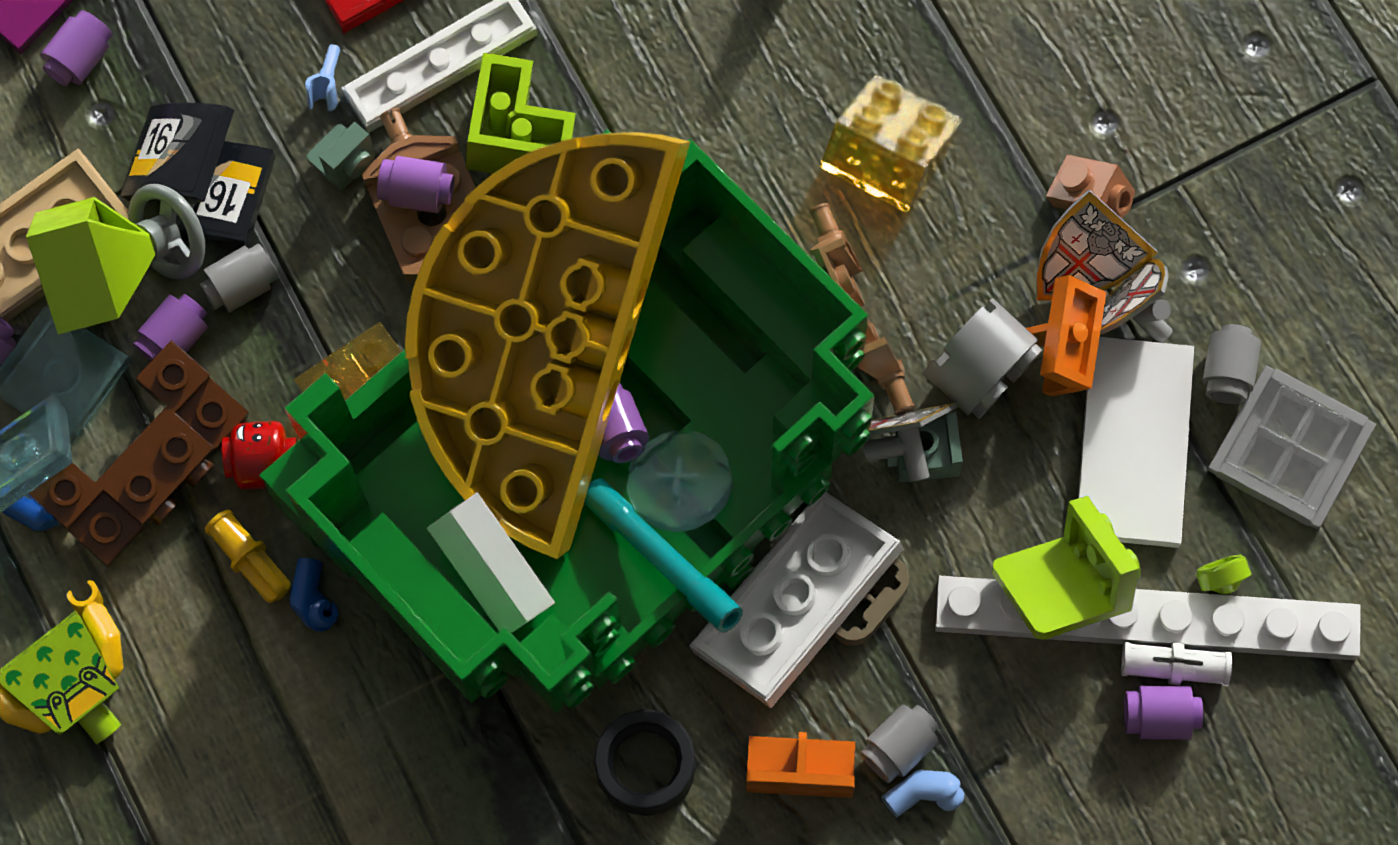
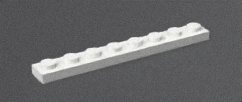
M939 576L936 632L1036 638L996 579ZM1136 589L1132 611L1049 639L1124 644L1128 642L1136 645L1171 648L1172 643L1184 644V649L1357 660L1360 656V604Z

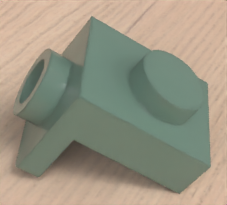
M354 122L348 129L342 124L336 125L306 157L310 165L342 192L354 179L362 175L376 158L369 133Z

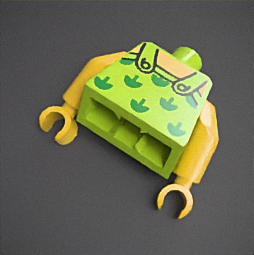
M87 581L92 590V595L85 601H77L71 590L68 591L67 598L74 612L0 669V718L5 723L38 734L46 733L53 729L60 735L78 722L95 744L106 739L121 726L119 720L103 702L119 689L116 679L124 669L121 635L108 610L103 605L102 594L94 581Z

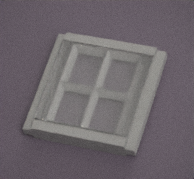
M1266 365L1254 385V390L1250 392L1247 401L1244 403L1212 460L1208 471L1215 474L1217 478L1300 523L1319 530L1376 423L1368 420V417L1288 374L1278 369L1274 370Z

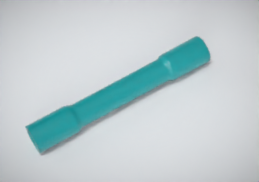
M599 478L589 484L584 505L612 531L618 532L685 595L688 603L720 633H726L738 624L742 618L743 609L711 579L704 577L636 514L634 507L604 479Z

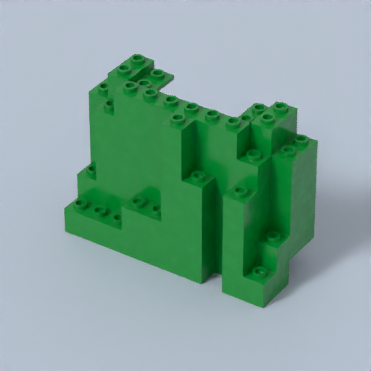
M607 129V130L604 131L602 134L611 133V132ZM690 138L687 140L690 141V145L619 382L623 389L631 393L648 432L649 440L643 447L642 453L629 462L616 463L613 460H605L598 453L590 483L599 478L604 479L634 507L636 514L704 577L711 579L721 589L728 586L733 590L754 569L751 565L754 561V547L765 537L769 541H773L781 535L793 520L789 515L803 502L808 506L817 502L831 486L827 480L831 478L832 462L843 452L847 456L853 455L871 436L868 430L873 420L874 395L851 373L865 357L862 351L865 349V341L867 340L868 314ZM405 349L346 400L340 387L324 373L284 408L299 441L260 474L274 503L315 547L319 545L349 578L354 576L471 703L481 695L487 699L498 692L508 681L509 675L506 672L509 671L515 678L521 676L555 713L560 711L565 705L573 709L594 689V686L590 683L591 681L598 689L608 680L612 684L619 682L635 666L636 661L633 657L647 644L652 648L661 644L674 631L676 625L673 621L687 608L691 612L696 611L688 603L685 595L618 532L612 531L583 504L571 548L558 559L533 550L509 537L555 603L514 632L510 633L505 627L499 632L427 529L429 525L464 502L465 499L443 473L419 427L410 397L412 386L409 374V361L406 359Z

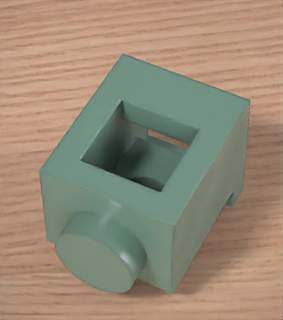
M956 412L946 413L945 416L939 417L922 427H918L921 441L930 440L932 443V447L924 451L930 477L923 480L960 476L963 459ZM898 431L892 432V436L898 435ZM903 456L885 459L887 467H896L898 483L909 482Z

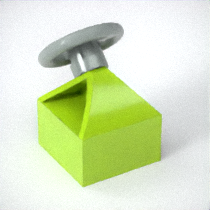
M148 184L135 192L130 201L128 219L97 198L92 197L36 212L26 236L58 335L118 319L149 266L167 278L183 280L192 277L198 272L205 257L204 233L194 210L178 192L161 184ZM152 199L161 200L160 214L151 219L144 220L143 214L147 202ZM177 214L188 233L190 250L180 238V232L176 225ZM172 252L180 265L170 263L163 256Z

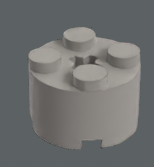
M991 298L985 308L979 309L945 345L943 355L937 361L933 359L922 374L953 403L957 402L958 408L967 416L973 413L980 419L1008 388L1002 382L1003 379L1007 377L1014 383L1034 362V359L1042 352V349L1036 345L1038 339L996 300Z

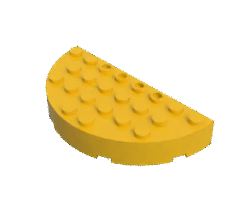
M637 132L605 133L567 139L541 147L515 159L490 175L470 192L462 205L453 213L447 224L442 226L422 262L413 287L407 315L405 356L409 361V374L412 386L410 391L411 401L419 427L433 457L447 479L465 500L475 493H479L509 537L555 559H558L570 550L690 141L665 135Z

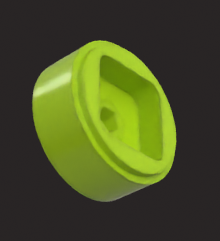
M1241 554L1208 563L1198 568L1195 573L1201 591H1214L1223 595L1238 590L1241 582L1252 575L1246 557Z

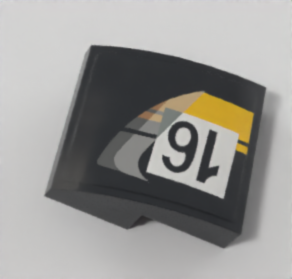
M188 102L151 106L120 197L131 201L135 192L141 187L148 184H161L178 192L189 205L205 202L235 110L225 105Z
M224 141L205 202L190 205L199 219L205 239L239 247H249L276 158L273 149ZM177 214L176 225L180 232L181 240L189 241L186 228Z

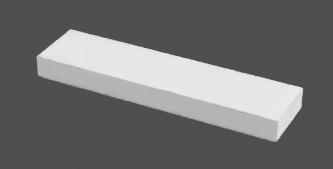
M493 0L342 87L343 95L367 132L370 133L384 125L380 119V115L383 112L388 111L391 120L393 117L390 109L399 108L401 114L479 70L483 53L503 56L538 35L537 27L518 0Z

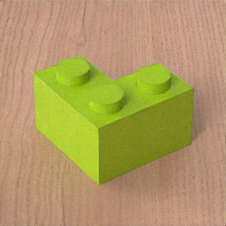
M483 53L467 140L466 169L495 173L515 159L541 147L573 139L576 113L528 105L533 69L532 60Z

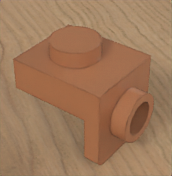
M1067 155L1046 194V198L1053 207L1067 210L1086 191L1091 190L1123 219L1131 209L1135 189L1117 164Z

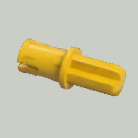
M230 509L220 512L208 522L205 532L208 536L212 537L232 561L231 569L235 573L241 572L266 602L273 603L279 601L291 589V582L265 553L266 545L264 542L255 541L235 518L234 513Z

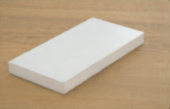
M1107 337L1099 338L1092 389L1086 390L1078 498L1088 495L1100 514L1104 513L1108 516L1114 533L1123 543L1179 548L1181 545L1194 346Z
M826 492L817 502L803 510L731 595V598L743 609V615L738 624L730 631L720 633L708 623L689 646L698 657L765 705L772 708L904 548L898 539Z

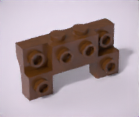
M172 340L136 377V383L158 401L164 409L106 472L95 482L69 458L63 455L28 492V496L66 529L107 568L151 521L160 526L179 505V502L173 497L186 483L194 488L206 477L214 467V464L208 459L222 445V438L230 437L233 427L238 423H243L249 414L243 406L210 378V374Z

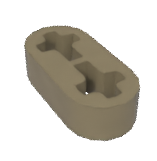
M896 558L883 574L885 575L889 570L895 572L894 584L898 588L893 590L890 587H886L875 599L870 595L876 586L875 583L850 613L853 614L862 603L866 604L868 608L862 617V624L865 628L861 630L854 626L849 631H846L842 628V623L833 634L838 642L847 646L864 644L874 635L902 601L908 591L910 575L907 566L900 559Z

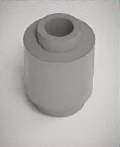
M258 243L250 249L243 246L203 269L207 279L199 283L215 310L224 306L226 311L231 313L271 289L270 283L279 279V275L268 255Z
M1228 324L1222 326V330L1210 334L1202 383L1206 386L1205 395L1209 399L1224 404H1243L1247 401L1248 393L1254 390L1261 341L1252 335L1253 331L1250 328L1242 325Z
M901 704L865 739L867 746L860 752V755L882 780L890 783L897 776L903 778L939 743L934 733L939 726L921 706L916 705L913 709H910L906 705Z

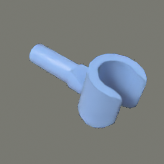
M336 45L328 47L319 74L310 76L305 82L309 109H312L313 103L319 99L327 100L328 111H332L337 107L336 85L333 77L340 48Z

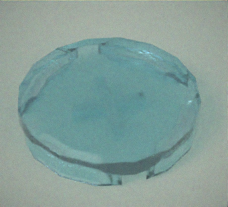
M677 431L662 433L648 441L642 447V453L631 461L628 469L630 473L627 483L628 496L639 516L653 527L671 532L697 529L713 520L727 504L733 487L731 465L720 445L703 433L690 431L691 434H678Z

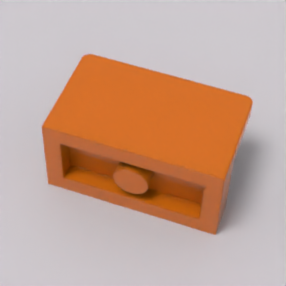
M1071 275L1055 278L1048 323L1026 328L1038 339L1036 344L1044 347L1040 375L1044 377L1042 391L1051 397L1092 389L1107 292Z
M799 732L798 738L749 736L746 792L853 798L855 742L807 739V732Z

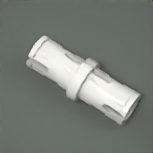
M1125 642L1123 645L1121 676L1132 675L1168 679V683L1171 685H1181L1182 680L1216 683L1223 686H1228L1230 683L1232 669L1231 652L1220 653L1184 649V644L1172 643L1171 648L1136 645Z

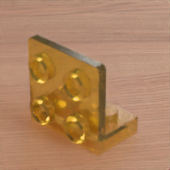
M875 75L836 121L819 167L908 213L917 199L930 165L956 133L962 120L960 117L948 112L943 106L929 102L904 89L899 83Z

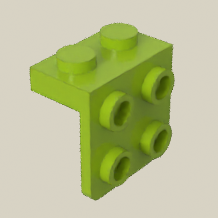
M1087 495L1069 501L1064 536L1062 538L997 558L993 562L992 575L1033 636L1045 640L1132 611L1137 580L1140 578L1141 570L1136 555L1130 549L1126 550L1114 533L1108 516L1104 513L1100 514Z

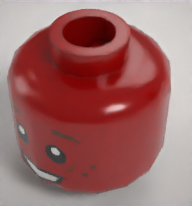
M275 420L236 424L230 433V437L222 438V459L225 478H233L237 487L242 490L266 489L260 474L296 444L297 437L287 438L284 426Z

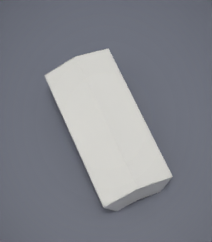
M478 492L427 527L499 632L504 627L510 633L514 632L555 603Z

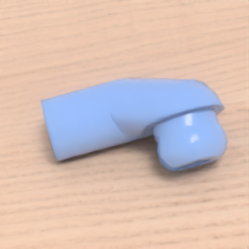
M918 770L883 794L881 798L889 811L898 818L920 800L936 801L937 805L944 811L955 810L963 803L965 794L959 787V779L950 772Z

